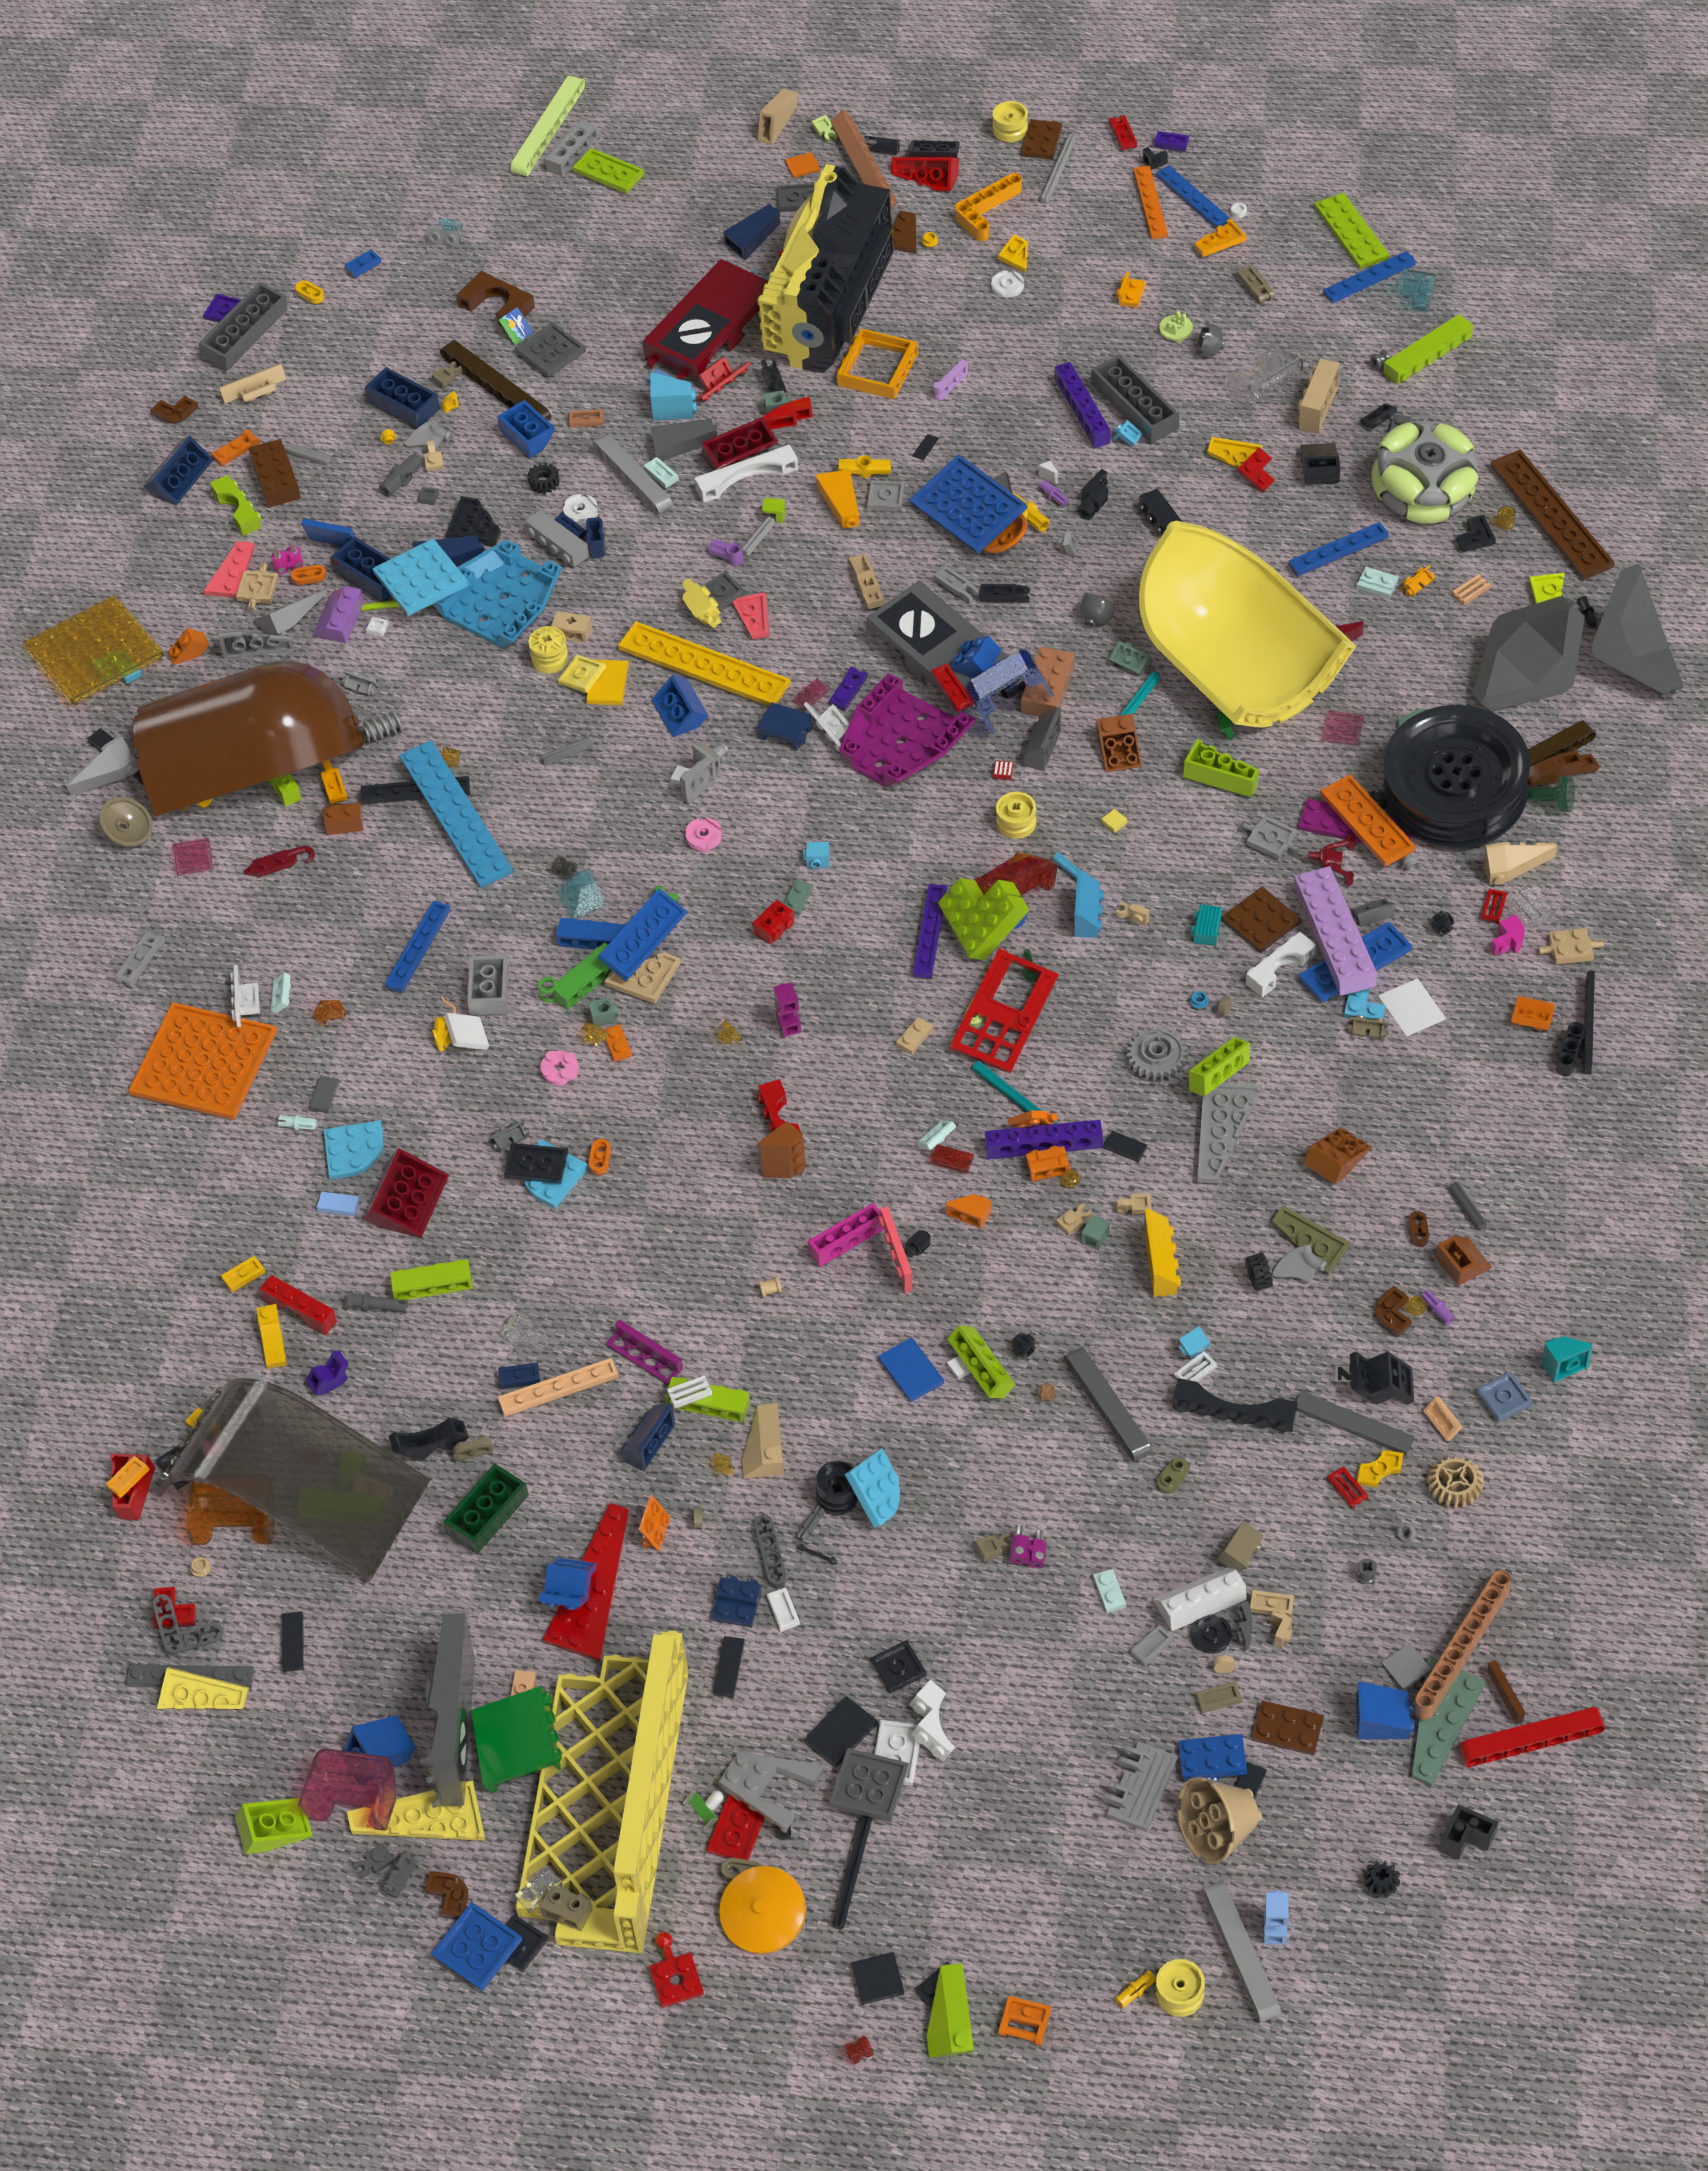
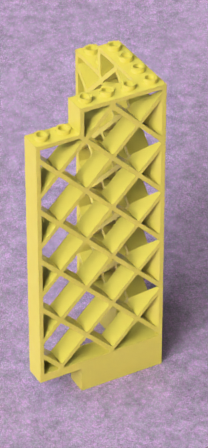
M661 1631L660 1635L653 1634L649 1659H642L636 1656L631 1658L619 1655L604 1656L600 1678L592 1675H587L586 1677L576 1676L571 1673L558 1675L552 1708L556 1718L554 1729L558 1731L577 1718L590 1735L567 1751L559 1741L557 1742L558 1749L562 1755L560 1770L568 1765L581 1781L580 1784L559 1799L547 1786V1780L560 1770L554 1765L541 1769L516 1906L518 1917L547 1919L542 1917L540 1906L547 1893L540 1897L530 1885L529 1880L530 1876L550 1862L565 1879L556 1887L563 1886L569 1891L573 1889L577 1895L579 1893L584 1894L590 1900L591 1898L579 1884L602 1867L616 1882V1886L593 1902L591 1900L593 1910L582 1932L557 1922L555 1932L557 1945L643 1953L689 1673L682 1633ZM609 1669L622 1670L608 1680ZM636 1676L645 1687L642 1698L626 1708L613 1692ZM564 1688L594 1691L577 1703H574L564 1691ZM606 1697L619 1714L596 1729L583 1713ZM563 1702L568 1709L560 1714L561 1703ZM640 1714L639 1722H638V1721L635 1719V1717ZM628 1723L637 1733L636 1741L633 1746L618 1756L605 1738ZM598 1744L612 1761L588 1777L574 1760ZM630 1762H632L631 1770L627 1766ZM620 1770L629 1781L628 1789L625 1794L610 1804L598 1790L597 1786ZM590 1792L603 1809L582 1825H579L566 1808ZM544 1797H546L551 1804L542 1810ZM624 1809L622 1818L618 1813ZM557 1814H560L573 1831L551 1847H548L538 1834L539 1827ZM612 1818L621 1829L619 1841L604 1852H601L588 1835ZM581 1840L595 1858L571 1875L557 1857ZM537 1845L543 1853L534 1858L535 1847ZM616 1858L615 1866L613 1867L610 1861ZM527 1893L533 1901H526ZM616 1901L615 1909H607L609 1905Z

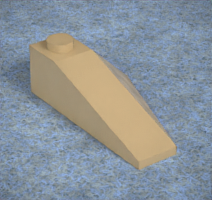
M1501 842L1486 845L1483 870L1489 885H1500L1556 857L1557 844L1535 843L1533 845H1526L1525 842H1519L1518 845H1510V842Z
M778 1403L757 1405L742 1457L744 1478L784 1474Z

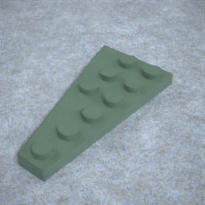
M1428 1655L1427 1664L1433 1670L1439 1659ZM1461 1670L1434 1715L1426 1720L1419 1719L1412 1772L1413 1779L1432 1787L1480 1697L1486 1681ZM1430 1673L1425 1675V1681L1427 1680Z

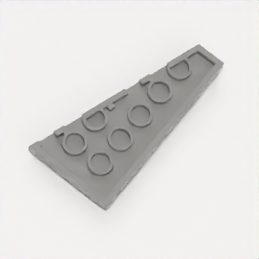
M1222 1083L1209 1094L1203 1096L1197 1182H1218L1262 1090V1085Z

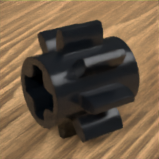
M1440 911L1432 917L1431 926L1437 934L1442 932L1443 935H1446L1453 930L1452 925L1455 922L1450 913L1444 914L1443 911Z
M1025 1333L1017 1334L1011 1341L1012 1352L1017 1357L1020 1355L1022 1357H1029L1036 1349L1034 1346L1035 1339L1029 1333L1027 1335Z

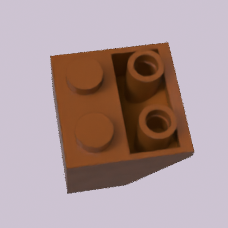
M1452 1236L1437 1244L1436 1259L1458 1286L1492 1268L1491 1264L1467 1237Z

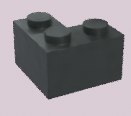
M1458 1804L1441 1838L1439 1851L1458 1860L1468 1842L1488 1851L1496 1836L1499 1822Z

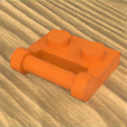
M1008 1996L998 2035L1004 2037L1009 2035L1033 2041L1035 2045L1042 2046L1052 2006ZM1009 2021H1012L1039 2029L1037 2033L1018 2029L1015 2027H1011L1008 2025Z

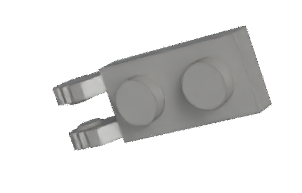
M946 565L933 575L935 581L957 596H960L967 603L973 601L970 594L975 597L980 595L978 588L972 585L969 580Z

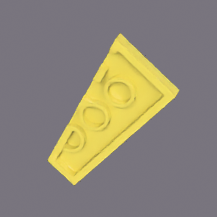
M168 1667L157 1709H243L249 1687Z

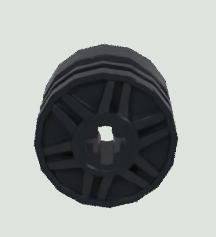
M831 1461L826 1463L819 1469L816 1476V1503L827 1514L834 1516L844 1515L851 1512L857 1505L858 1498L845 1476V1473L854 1467L847 1462Z

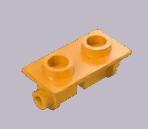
M1429 565L1425 569L1421 567L1414 573L1415 576L1413 578L1410 576L1402 582L1403 586L1399 591L1405 589L1408 597L1414 596L1422 590L1419 583L1426 587L1433 582L1435 575L1428 571L1431 566Z

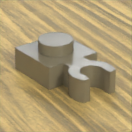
M455 361L450 364L449 368L443 366L432 374V380L444 388L456 379L455 375L463 372L462 366L457 368Z
M1003 1534L1000 1539H996L995 1535L976 1540L975 1547L982 1560L993 1559L1002 1556L1003 1551H1010L1011 1543L1004 1542L1009 1539L1010 1535Z

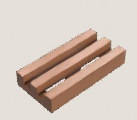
M603 409L569 411L570 427L604 425Z

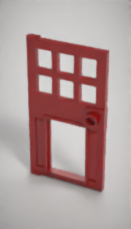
M998 948L948 1048L1011 1074L1059 974L1008 953L1005 949ZM1011 962L1040 974L1022 1012L993 1000ZM975 1014L987 1019L982 1030L969 1026ZM992 1021L1004 1026L998 1038L986 1033ZM1008 1029L1021 1033L1016 1045L1003 1040ZM966 1032L978 1036L973 1048L961 1043ZM983 1039L995 1043L990 1055L978 1051ZM1000 1046L1012 1050L1007 1062L995 1058Z

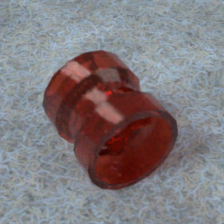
M865 2035L859 2037L857 2042H849L844 2045L845 2051L853 2065L859 2063L863 2057L869 2058L874 2055Z

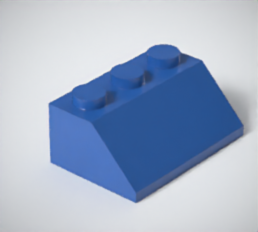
M525 400L497 416L499 431L529 458L544 450L555 431V427Z
M672 675L651 699L672 737L699 728L709 716L688 679Z

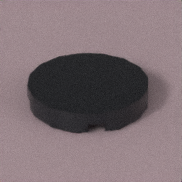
M1209 1614L1194 1621L1190 1631V1638L1192 1644L1199 1651L1215 1654L1222 1652L1229 1646L1232 1630L1226 1619Z

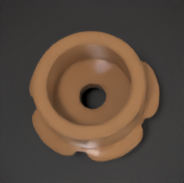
M1048 1382L1040 1385L1038 1396L1041 1397L1043 1402H1046V1400L1051 1401L1054 1398V1385Z

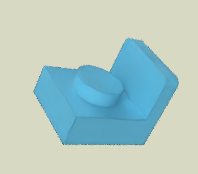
M1127 420L1124 425L1119 424L1115 429L1116 435L1113 439L1116 440L1120 437L1133 447L1143 433Z

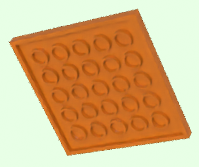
M172 1002L128 1090L129 1094L235 1120L278 1031L277 1027L241 1018V1027H237V1021H233L230 1015Z

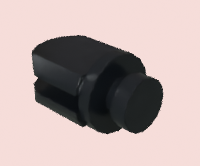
M918 1230L908 1239L904 1249L905 1254L910 1258L914 1255H921L930 1246V1234L927 1231Z

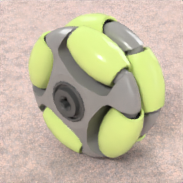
M1408 422L1390 430L1378 446V458L1373 464L1371 474L1374 492L1391 510L1401 516L1404 515L1405 519L1420 524L1446 521L1449 516L1451 517L1458 513L1474 496L1478 481V462L1474 452L1475 448L1462 432L1447 424L1440 423L1438 425L1433 422Z

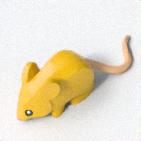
M441 996L442 1001L453 1009V1014H456V1007ZM444 1016L435 1018L434 1029L432 1030L434 1043L439 1052H443L452 1043Z

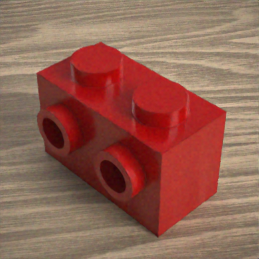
M775 900L752 923L753 934L771 945L781 937L787 928L792 927L794 924V911L780 901Z

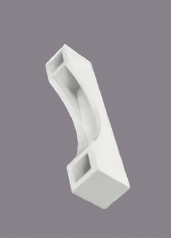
M790 445L780 447L695 477L696 491L704 503L719 498L730 485L745 477L764 473L784 475L799 470L798 458Z

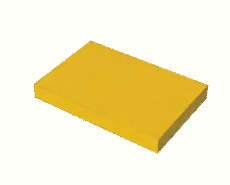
M593 659L605 663L606 669L588 691L587 704L623 706L629 661Z

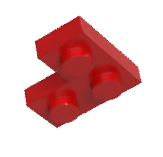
M1260 447L1237 469L1240 475L1262 493L1275 481L1274 478L1263 470L1272 460V457Z
M175 1587L154 1588V1599L161 1594L167 1595L171 1599L179 1627L196 1626L195 1603L176 1605ZM163 1598L159 1599L160 1603L157 1604V1607H161L163 1614L159 1613V1617L172 1614L171 1610L167 1612L165 1608L168 1601H164ZM153 1608V1627L156 1629L159 1626ZM166 1618L162 1622L163 1628L174 1626V1621L171 1618Z

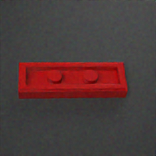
M947 663L931 670L932 676L956 711L973 705V700Z

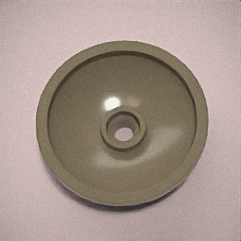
M126 797L113 798L103 805L99 813L101 830L108 839L120 846H139L151 835L153 827L151 816L142 804Z

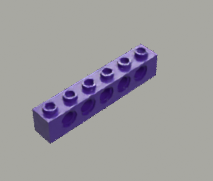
M1071 362L1055 366V382L1093 447L1098 448L1110 444V428Z
M1101 1119L985 1131L987 1160L1026 1156V1154L1033 1150H1047L1052 1146H1064L1066 1152L1103 1148Z

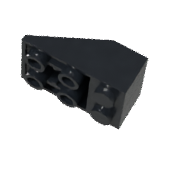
M1335 443L1300 445L1305 484L1340 482V461Z

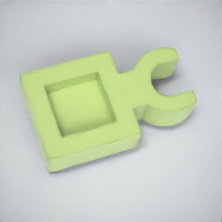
M826 115L812 121V126L818 135H824L825 142L829 143L830 136L835 140L837 139V134L833 131L834 127Z

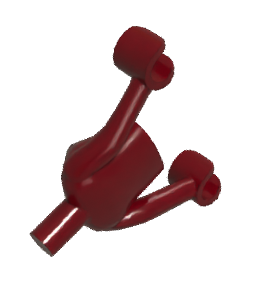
M1349 835L1347 840L1328 844L1321 848L1320 852L1309 851L1308 858L1319 860L1322 868L1330 866L1333 871L1344 876L1343 883L1345 885L1351 886L1354 882V873L1341 869L1343 852L1332 849L1346 846L1347 849L1353 850L1356 846V837Z

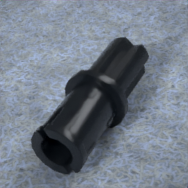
M1586 596L1579 597L1577 604L1580 607L1581 613L1585 616L1587 626L1589 628L1597 626L1598 622L1594 615V608L1590 606L1588 598Z

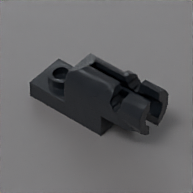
M1101 469L1081 489L1082 502L1077 507L1079 508L1077 512L1087 520H1090L1095 515V512H1098L1108 501V488L1106 487L1108 483L1107 471Z

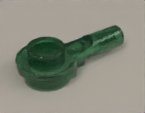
M1025 949L1023 951L1025 960L1033 963L1030 949ZM1026 968L1023 970L1025 980L1029 982L1038 980L1040 974Z

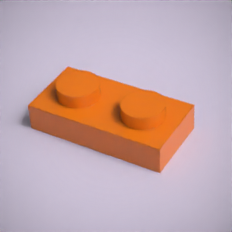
M620 1024L602 1029L614 1062L632 1057L631 1049Z

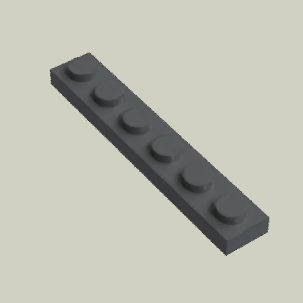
M129 1665L127 1677L128 1687H162L166 1669L171 1667L247 1686L252 1689L254 1667Z

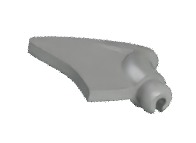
M432 420L418 427L405 444L407 448L428 447L427 441L434 440L435 449L437 450L444 439L450 440L451 432L439 427L437 421Z
M1305 1245L1285 1255L1274 1269L1273 1276L1275 1278H1296L1309 1284L1317 1270L1324 1271L1327 1263L1312 1253L1310 1245Z

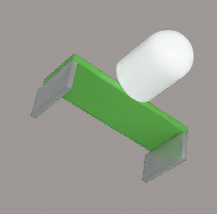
M714 1791L704 1802L697 1792H692L682 1804L690 1803L707 1824L703 1830H709L718 1820L712 1810H715L722 1802L723 1794L720 1791Z

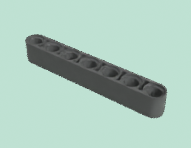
M1080 1347L1064 1355L1067 1367L1130 1459L1136 1462L1152 1454L1150 1443L1087 1351Z

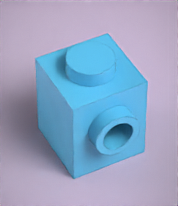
M807 842V850H803V861H807V868H829V842Z
M1200 1326L1179 1339L1181 1343L1179 1345L1180 1350L1184 1356L1189 1355L1191 1359L1211 1347V1343Z

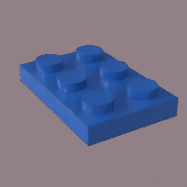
M1242 1734L1178 1740L1183 1781H1188L1195 1777L1218 1778L1247 1774Z

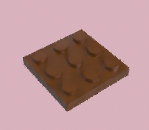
M1263 886L1221 917V920L1259 953H1262L1301 923L1299 916Z

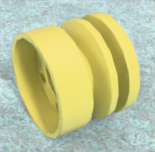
M546 626L538 628L530 635L528 642L531 661L537 671L551 674L562 670L567 665L569 658L566 639L560 629Z

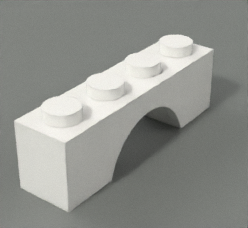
M1301 932L1291 936L1284 945L1277 947L1270 956L1264 957L1256 967L1248 970L1246 985L1259 996L1264 997L1276 987L1275 970L1285 964L1303 966L1316 955V944Z

